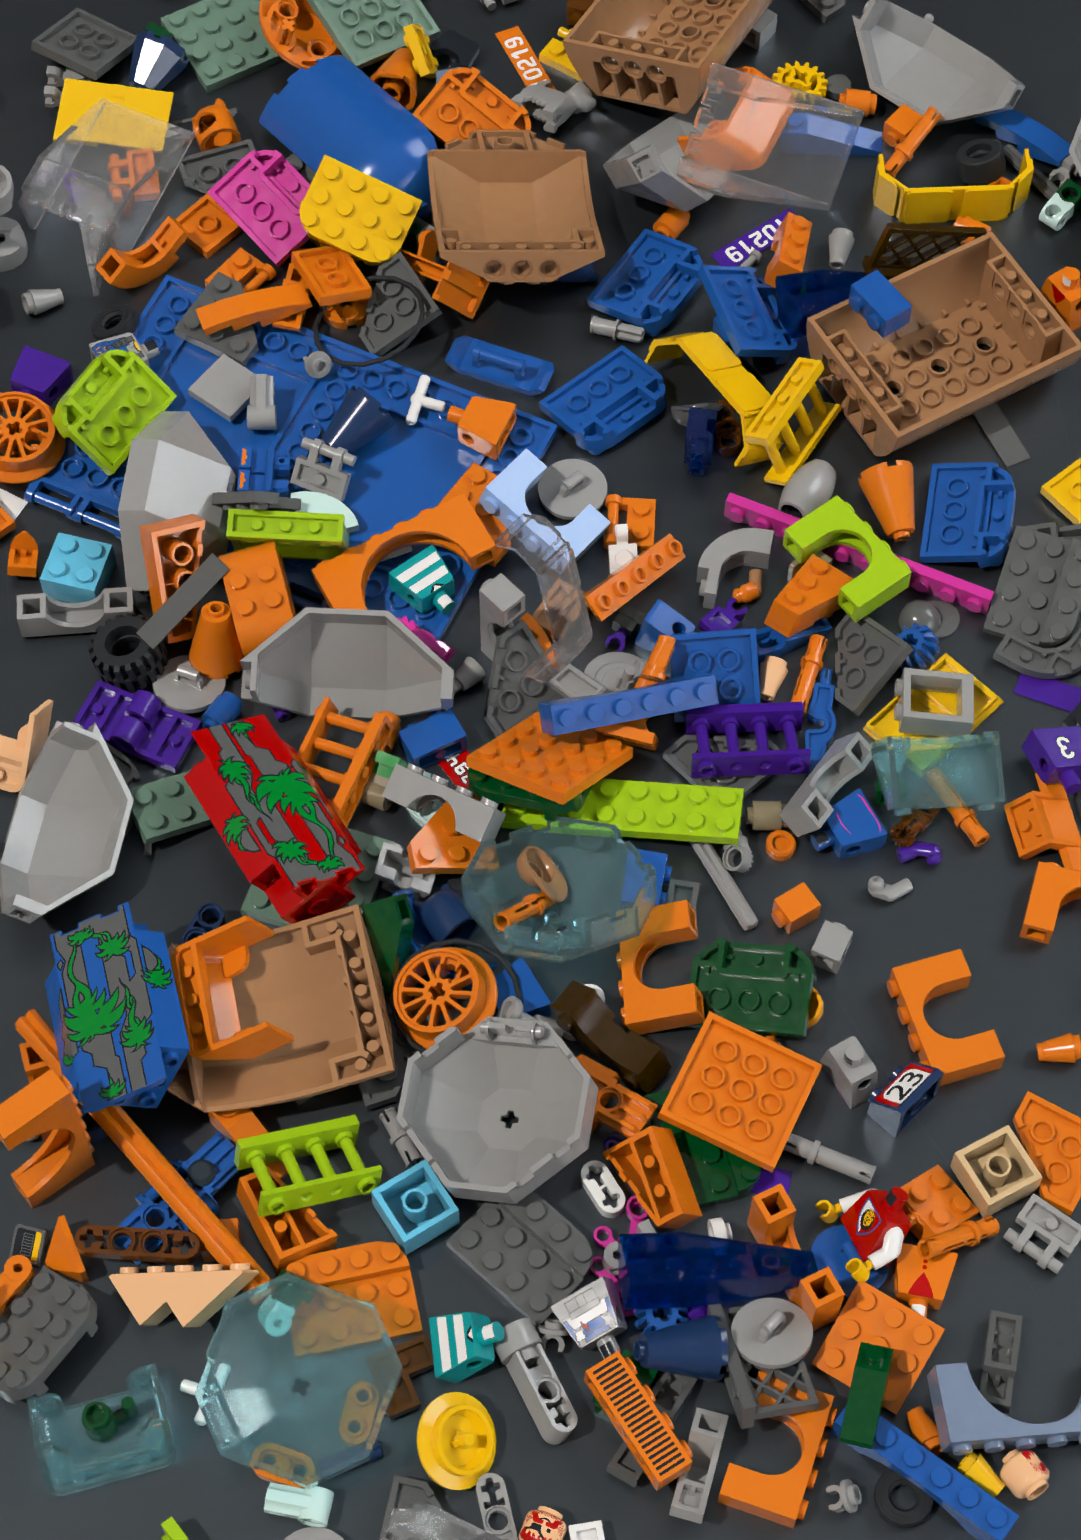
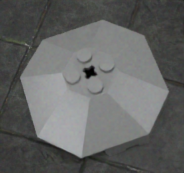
M488 1016L464 1035L457 1027H449L433 1039L436 1042L423 1053L420 1054L417 1051L408 1058L396 1120L409 1135L443 1185L455 1198L517 1204L588 1150L599 1088L548 1022ZM510 1112H514L515 1118L519 1119L518 1123H513L511 1128H507V1124L502 1119L503 1117H508Z

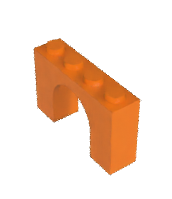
M1039 861L1019 937L1049 944L1059 909L1070 901L1081 899V870L1074 871L1063 868L1054 862L1044 863Z
M686 899L617 913L618 924L615 925V936L618 943H620V952H617L616 959L618 967L622 971V980L618 981V988L624 1000V1008L620 1009L622 1024L627 1026L629 1030H633L641 1035L704 1023L703 994L694 983L664 989H653L645 986L642 980L644 964L655 950L665 945L698 939L696 911Z
M961 949L894 967L891 970L889 980H887L888 992L891 998H896L899 1005L897 1008L899 1020L902 1025H907L910 1033L908 1034V1041L911 1050L918 1053L919 1063L938 1068L943 1072L939 1086L1001 1069L1005 1059L994 1029L965 1038L952 1039L936 1033L925 1020L923 1008L930 1000L944 994L968 988L972 974Z
M780 1183L753 1196L747 1225L790 1302L799 1306L806 1313L812 1323L813 1331L837 1320L845 1294L829 1266L815 1273L805 1259L794 1231V1219L797 1210Z
M759 1371L756 1380L762 1382L767 1373ZM773 1377L767 1386L782 1393L788 1384ZM794 1387L788 1394L789 1397L796 1401L808 1399L806 1393ZM815 1390L819 1401L818 1409L769 1417L784 1423L794 1431L801 1445L802 1454L799 1462L791 1470L779 1475L762 1474L729 1462L719 1493L718 1503L790 1528H794L796 1519L803 1520L809 1501L803 1499L806 1487L813 1489L818 1470L812 1467L816 1457L823 1458L828 1441L822 1435L825 1426L832 1428L837 1408L831 1407L834 1396ZM761 1393L757 1399L760 1407L774 1405L777 1401L764 1393Z

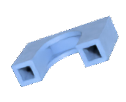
M526 448L485 487L478 502L488 513L493 514L502 522L508 531L518 536L530 550L535 551L542 557L549 567L563 576L604 534L611 522L591 504L572 522L564 526H549L533 517L526 506L525 494L540 480L547 466Z

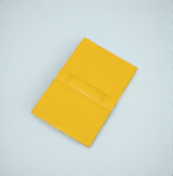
M65 78L53 141L59 145L97 150L98 146L118 148V150L130 153L152 150L153 156H163L174 93Z
M944 653L936 663L927 669L971 674L947 653ZM975 676L974 724L971 733L1004 702ZM911 689V711L957 715V693ZM896 696L866 723L863 731L884 749L888 747L900 749L905 755L904 766L921 780L965 739L898 732L899 721L894 720L895 704L899 703V696Z

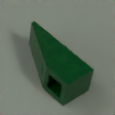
M406 893L361 905L363 920L370 935L372 950L377 960L382 986L386 994L391 993L395 975L408 959L414 919Z

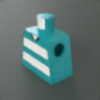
M430 545L389 572L390 589L418 612L426 613L436 607L443 615H446L455 608L456 603L451 599V596L455 593L454 578L433 545Z
M474 1312L429 1318L435 1378L458 1383L492 1364L495 1359L493 1343L504 1339L502 1325L498 1321L491 1323L489 1317Z

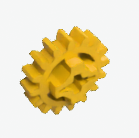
M795 61L794 66L785 63V69L778 67L777 73L772 75L773 81L790 91L795 102L794 106L797 105L800 110H803L804 105L813 108L814 102L821 104L822 98L826 97L828 80L824 79L825 73H818L817 66L809 68L808 62L804 66H801L798 61Z

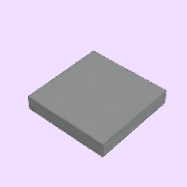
M223 354L188 388V394L229 422H232L250 404V376L256 374Z

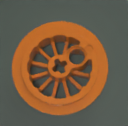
M16 391L1 393L0 414L5 413L7 419L0 415V450L5 446L7 451L5 456L0 455V482L19 484L37 480L56 467L66 448V438L61 436L57 427L52 422V416L55 411L31 394ZM10 411H17L16 416L13 417ZM22 412H28L23 418H21ZM46 428L47 433L39 429ZM31 440H37V441L40 442L39 445H38V444H31V446L27 445V443H28L29 441H31ZM12 451H19L21 457L11 458Z
M457 947L435 948L416 955L402 968L395 982L393 1000L399 1021L410 1038L427 1050L436 1043L433 1039L449 1027H457L464 1035L486 1017H493L498 1000V987L492 969L479 955ZM455 970L457 974L454 979H445L450 971ZM427 972L430 978L428 982L421 978ZM417 983L425 986L424 988H414ZM472 984V991H461L463 987ZM412 996H420L419 998L411 1001ZM458 999L470 1000L466 1008L458 1004ZM418 1008H421L413 1018L411 1012ZM454 1009L461 1012V1015L452 1021L449 1012ZM442 1013L446 1024L438 1026L439 1015ZM430 1014L429 1025H421L422 1022L426 1019V1017Z

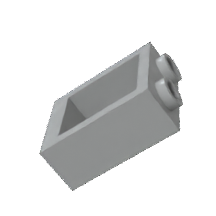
M904 668L901 679H896L894 686V696H899V703H896L894 708V720L899 721L898 732L968 739L974 724V675ZM911 689L957 693V715L911 711Z

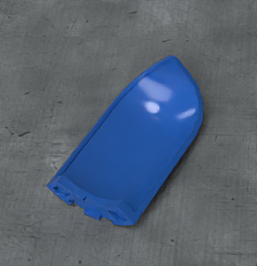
M335 55L316 60V65L306 70L301 68L287 79L288 84L278 95L276 93L273 94L258 122L315 173L324 155L330 156L422 200V205L416 216L422 220L429 216L432 207L427 152L432 149H438L433 135L419 119L346 57Z

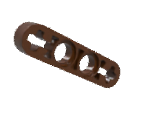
M85 1225L76 1232L74 1237L79 1253L89 1258L190 1264L196 1261L201 1253V1245L197 1235L189 1231ZM89 1235H94L96 1241L105 1242L104 1235H108V1249H104L102 1242H92L91 1247L87 1248L82 1240H88ZM119 1236H127L131 1239L130 1246L122 1251L116 1250L113 1247L114 1240ZM151 1238H158L162 1240L163 1246L160 1251L150 1253L145 1249L146 1242ZM169 1239H172L173 1246H177V1247H171V1250H172V1253H171V1254H168V1251H169V1242H168V1240H169ZM185 1241H190L193 1248L189 1249L187 1254H182L179 1247L184 1246Z

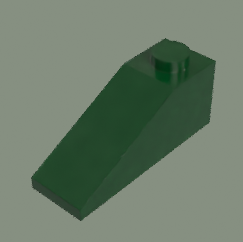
M861 1342L839 1442L872 1449L890 1376L894 1349Z

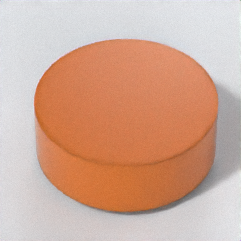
M785 830L773 831L766 840V853L776 861L788 860L795 852L796 841L793 835Z

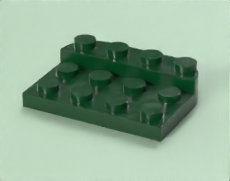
M468 768L467 772L469 790L474 792L473 797L478 801H481L483 796L494 802L544 811V818L548 821H556V815L572 810L577 813L582 808L592 788L590 786L564 805H561L474 769Z
M726 938L715 939L714 943L705 947L699 955H695L689 984L694 983L703 994L705 1019L710 1011L756 1034L806 1038L813 982H816L817 976L812 961L797 946L786 943L785 946L728 942ZM703 1023L685 1027L701 1029Z
M671 1089L645 1095L646 1099L658 1105L656 1112L650 1119L652 1126L672 1129L700 1209L739 1200L749 1195V1192L757 1185L760 1179L761 1167L657 1118Z

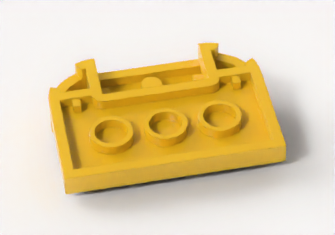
M324 155L311 185L300 204V222L307 235L313 240L317 239L364 261L366 265H381L400 252L423 201L330 156Z

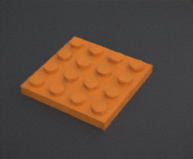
M536 712L469 754L466 759V767L564 805L632 759L633 747L622 744L619 740L601 736L592 730H581L560 735L543 733L540 713Z
M709 1011L657 1118L773 1173L823 1065Z

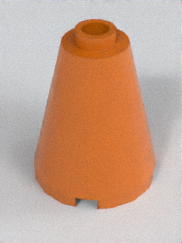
M399 48L375 71L370 79L409 111L414 107L417 100L418 74L415 72L412 60H414L412 51L408 48Z
M895 460L897 464L895 466L888 467L887 462H883L862 471L858 482L887 537L894 539L895 542H902L911 538V534L915 531L914 469L909 461Z
M211 601L202 607L189 651V662L191 666L193 665L197 671L201 672L202 677L227 679L229 678L228 674L235 671L238 674L242 671L240 661L244 658L237 637L230 607L221 601Z

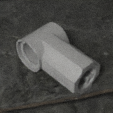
M267 374L250 376V405L247 406L248 430H276L277 412L276 405H274V376Z

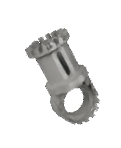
M741 830L738 845H723L722 861L727 870L745 873L749 870V867H752L751 863H753L752 858L754 857L751 855L752 851L748 845L749 841L747 837L743 836ZM740 851L742 861L736 867L733 859L735 853Z

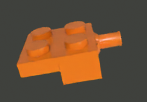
M938 1164L900 1187L908 1194V1200L902 1208L911 1222V1232L919 1241L955 1229L961 1223L973 1220L980 1212Z

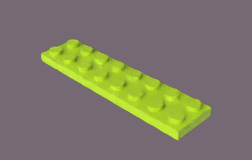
M601 779L593 784L582 808L577 813L572 810L556 815V821H548L544 818V811L504 804L502 812L506 813V816L501 826L502 828L738 845L744 788Z

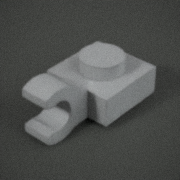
M1071 155L1063 160L1061 167L1053 170L1049 175L1051 182L1054 180L1061 181L1059 188L1067 178L1072 180L1075 176H1080Z

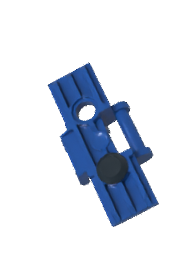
M220 1131L186 1162H181L178 1159L172 1162V1166L215 1215L221 1210L213 1196L240 1171L234 1163L236 1146ZM152 1186L143 1195L139 1193L135 1197L139 1206L118 1225L121 1227L191 1232L164 1199L159 1204L154 1203L160 1195ZM152 1217L154 1220L163 1219L164 1222L158 1227H151L148 1225L147 1219ZM119 1236L114 1240V1243L121 1250H125L130 1246L131 1239L127 1236ZM151 1238L146 1242L145 1249L150 1253H154L163 1242L158 1238ZM144 1261L133 1262L140 1266Z

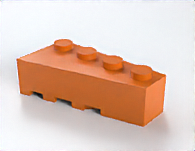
M195 514L139 526L153 615L199 568L200 556L203 553L201 539L202 530L205 529V520ZM198 603L169 632L163 641L170 644L194 637L197 625Z

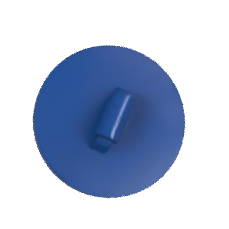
M844 1225L834 1226L820 1233L814 1240L809 1252V1265L816 1273L829 1266L845 1294L844 1299L848 1300L858 1283L846 1270V1263L852 1258H859L862 1262L863 1260ZM882 1266L877 1270L871 1269L870 1276L865 1282L879 1290L887 1277L888 1266Z

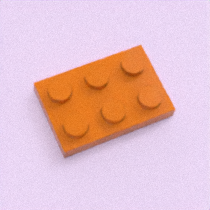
M330 245L292 252V263L320 306H331L336 303L371 298L372 288L349 254Z

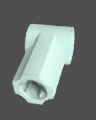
M270 1482L266 1492L264 1512L298 1519L300 1523L307 1526L325 1528L328 1524L334 1492L318 1486H306L303 1489Z

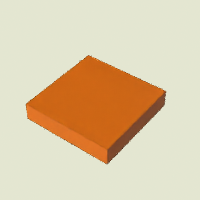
M208 193L176 218L179 224L190 234L185 242L207 259L243 231Z

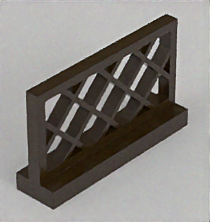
M887 223L872 255H865L862 266L866 276L878 270L889 280L934 259L931 257L939 253L941 255L945 254L944 250L955 244L962 246L961 241L969 237L979 238L987 234V231L983 227ZM892 233L904 234L891 242L889 240ZM921 234L928 235L916 243L913 241L914 238ZM944 236H952L940 244L937 241ZM909 241L910 246L897 252L895 248ZM931 243L935 245V247L923 253L920 251V249ZM890 251L893 252L892 256H882ZM914 252L918 254L916 257H907Z

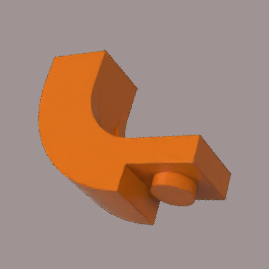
M168 216L145 244L131 251H120L111 247L96 265L95 269L112 286L124 289L142 286L161 276L179 259L176 251L190 234L175 218Z

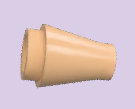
M767 656L764 662L760 663V699L774 701L775 695L788 673L785 660L775 656Z

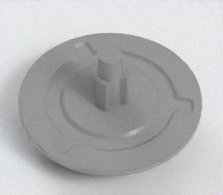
M609 652L594 658L587 665L584 674L605 687L608 693L633 689L647 661L630 653Z

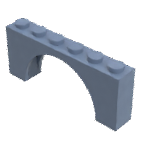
M967 1362L935 1365L927 1374L941 1452L953 1451V1455L961 1456L970 1454L975 1449H985L986 1453H995L1010 1446H1016L1017 1450H1028L1036 1447V1444L1047 1443L1048 1447L1064 1446L1068 1443L1067 1441H1079V1444H1081V1395L1074 1411L1067 1417L1052 1423L1032 1424L1010 1418L994 1408L976 1387L969 1372Z

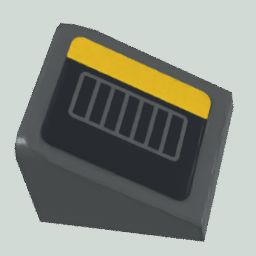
M16 1224L9 1258L15 1255H23L31 1261L32 1266L40 1268L49 1241L47 1231Z

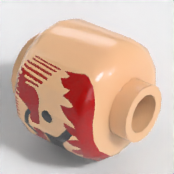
M1014 1449L1002 1459L1004 1465L1000 1470V1478L1016 1498H1027L1031 1501L1043 1494L1049 1487L1047 1481L1050 1472L1032 1450L1019 1452V1450Z
M539 1506L537 1510L529 1511L519 1532L518 1539L563 1540L567 1531V1526L562 1520L563 1515L545 1506Z

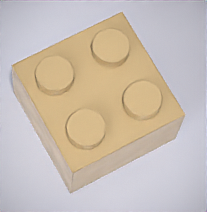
M1009 1125L955 1152L950 1165L983 1218L1036 1192L1043 1178Z

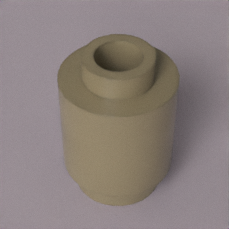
M752 801L751 807H746V824H751L752 830L776 831L781 830V828H788L787 824L779 816L787 804H781V801Z

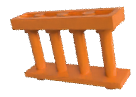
M324 697L321 705L315 710L314 720L301 744L298 754L313 777L340 785L335 798L328 800L347 828L376 763L373 761L376 751H384L394 726L385 714L375 712L372 720L368 723L340 715L332 700ZM332 724L364 734L360 745L353 748L327 740L326 737ZM320 750L352 759L348 771L344 774L313 764Z

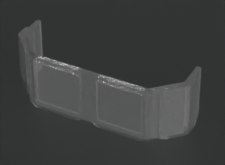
M523 513L494 543L498 547L515 551L537 574L553 645L523 672V676L547 684L582 652L592 640L593 631L586 602L582 598L581 581L574 551L570 547V543L562 538L561 533L546 517Z

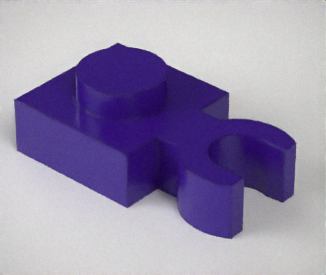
M731 598L728 600L725 609L717 605L700 620L698 628L702 631L737 629L739 621L745 618L748 608L744 607L740 611L733 609L736 599Z

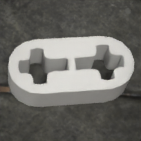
M596 1160L587 1162L581 1169L583 1188L602 1216L607 1218L618 1217L625 1209L624 1192L604 1163ZM590 1171H593L595 1174L602 1173L600 1175L602 1186L599 1187L595 1179L588 1180ZM605 1192H607L612 1200L618 1199L615 1208L611 1205L605 1206Z

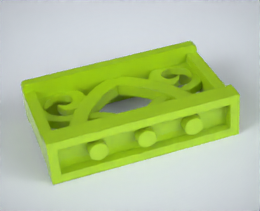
M228 508L226 537L227 540H231L234 551L274 541L282 558L331 560L341 555L349 547V534L346 530L344 514Z

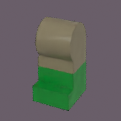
M377 750L373 759L376 763L370 779L364 788L362 801L371 807L388 811L393 801L382 797V794L395 765L399 764L407 768L408 763L399 757Z

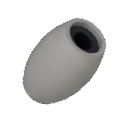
M814 459L800 467L786 483L780 496L778 510L801 519L829 501L836 484L837 474L835 469L828 462L821 459Z

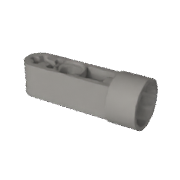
M522 1318L511 1322L503 1327L504 1339L493 1343L494 1349L501 1363L507 1367L542 1438L549 1444L559 1445L567 1439L578 1422L577 1414L542 1348L543 1342L531 1319ZM539 1391L545 1393L548 1396L549 1400L543 1398L539 1394Z

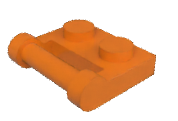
M239 248L204 281L205 287H207L215 275L220 272L241 282V285H243L257 273L243 287V292L246 293L257 290L267 280L271 281L277 273L270 264H264L244 249Z
M618 494L607 495L605 506L608 508L607 519L611 523L607 527L606 535L603 537V547L608 550V545L616 544L615 525L618 524L619 510L627 511L628 544L637 543V552H643L654 544L656 499L625 498Z

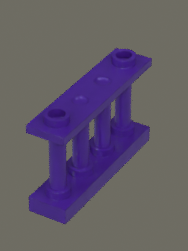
M803 703L726 704L685 710V735L696 734L699 753H692L691 778L809 773L811 750L799 749L796 730L802 729ZM767 731H784L787 750H769ZM755 732L757 751L740 752L737 733ZM725 733L728 752L711 753L708 734Z

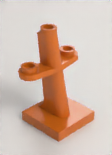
M432 229L422 231L418 237L419 247L417 255L402 249L400 250L422 284L426 278L438 283L432 299L465 317L473 319L490 282L449 261L446 267L433 262L438 249L435 231Z
M659 635L658 641L634 688L669 680L665 672L675 648V638ZM648 718L595 728V732L601 736L655 752L659 741L656 734L649 732L646 723Z

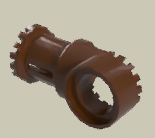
M723 398V401L719 399V402H715L722 404L723 408L720 411L713 412L717 418L715 423L716 450L722 456L732 457L739 453L742 437L739 420L735 417L736 410ZM724 439H731L736 442V445L726 447L721 442Z
M928 795L917 796L912 805L902 815L901 822L892 826L890 830V835L893 837L892 841L895 840V844L898 843L899 847H910L915 842V836L922 834L940 810L938 802ZM918 805H920L921 807L924 806V808H927L928 812L930 813L922 811ZM914 820L915 823L910 826L909 824ZM905 831L908 832L904 838H901Z

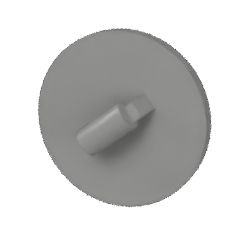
M565 459L555 462L546 468L538 482V497L542 506L549 513L561 519L574 520L589 504L599 511L606 501L608 489L605 476L595 465L584 460Z
M182 655L168 660L167 665L163 666L165 671L162 675L157 674V681L153 683L154 695L160 699L162 705L180 713H197L207 710L215 698L225 692L226 679L202 677L201 672L197 671L193 665L191 666L189 655Z
M761 1298L749 1302L737 1312L732 1322L731 1334L737 1352L746 1361L758 1367L768 1369L789 1367L803 1359L812 1345L813 1327L810 1319L799 1306L784 1299Z

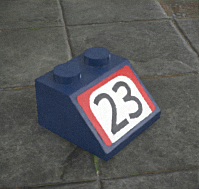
M910 1061L904 1068L899 1066L888 1079L890 1082L884 1088L879 1086L868 1098L870 1104L867 1114L896 1138L936 1097L943 1072L938 1068Z

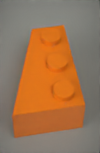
M812 554L774 599L764 624L789 638L813 626L815 621L823 617L825 619L831 617L835 611L841 608L837 604L840 588L853 580V578Z
M649 1126L602 1152L604 1157L610 1160L620 1172L618 1175L623 1182H627L635 1192V1198L657 1227L679 1229L703 1216L672 1129Z
M267 1167L276 1188L287 1186ZM255 1172L239 1178L236 1195L276 1275L281 1272L282 1268L286 1269L290 1263L303 1256L335 1250L338 1235L331 1228L328 1229L316 1217L317 1214L311 1208L304 1207L282 1212L278 1215L259 1217L257 1211L260 1191H263Z

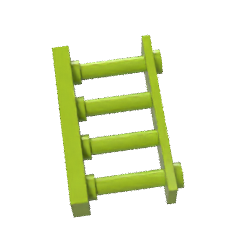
M356 1115L247 1137L236 1141L234 1163L237 1169L253 1168L263 1191H260L257 1211L259 1217L278 1215L282 1212L357 1195H367L373 1189L380 1186L383 1171L381 1165L365 1168L355 1148L360 1126ZM342 1148L353 1171L336 1175L325 1151ZM313 1155L323 1178L306 1181L295 1158ZM283 1161L293 1184L276 1188L265 1164Z

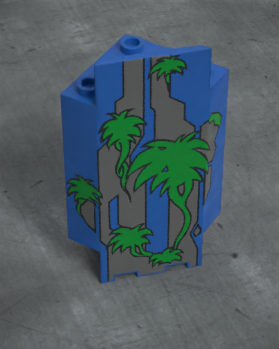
M129 901L118 905V911L105 917L100 913L79 922L78 928L65 934L62 931H58L50 935L55 965L45 982L61 1072L74 1089L72 1093L77 1101L82 1103L85 1113H94L111 1105L157 1108L190 1050L164 932L148 931L147 924L133 923Z

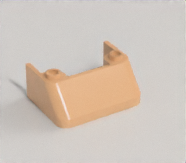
M46 700L30 713L29 721L19 730L17 740L0 735L1 790L8 792H18L21 790L48 738L53 700Z

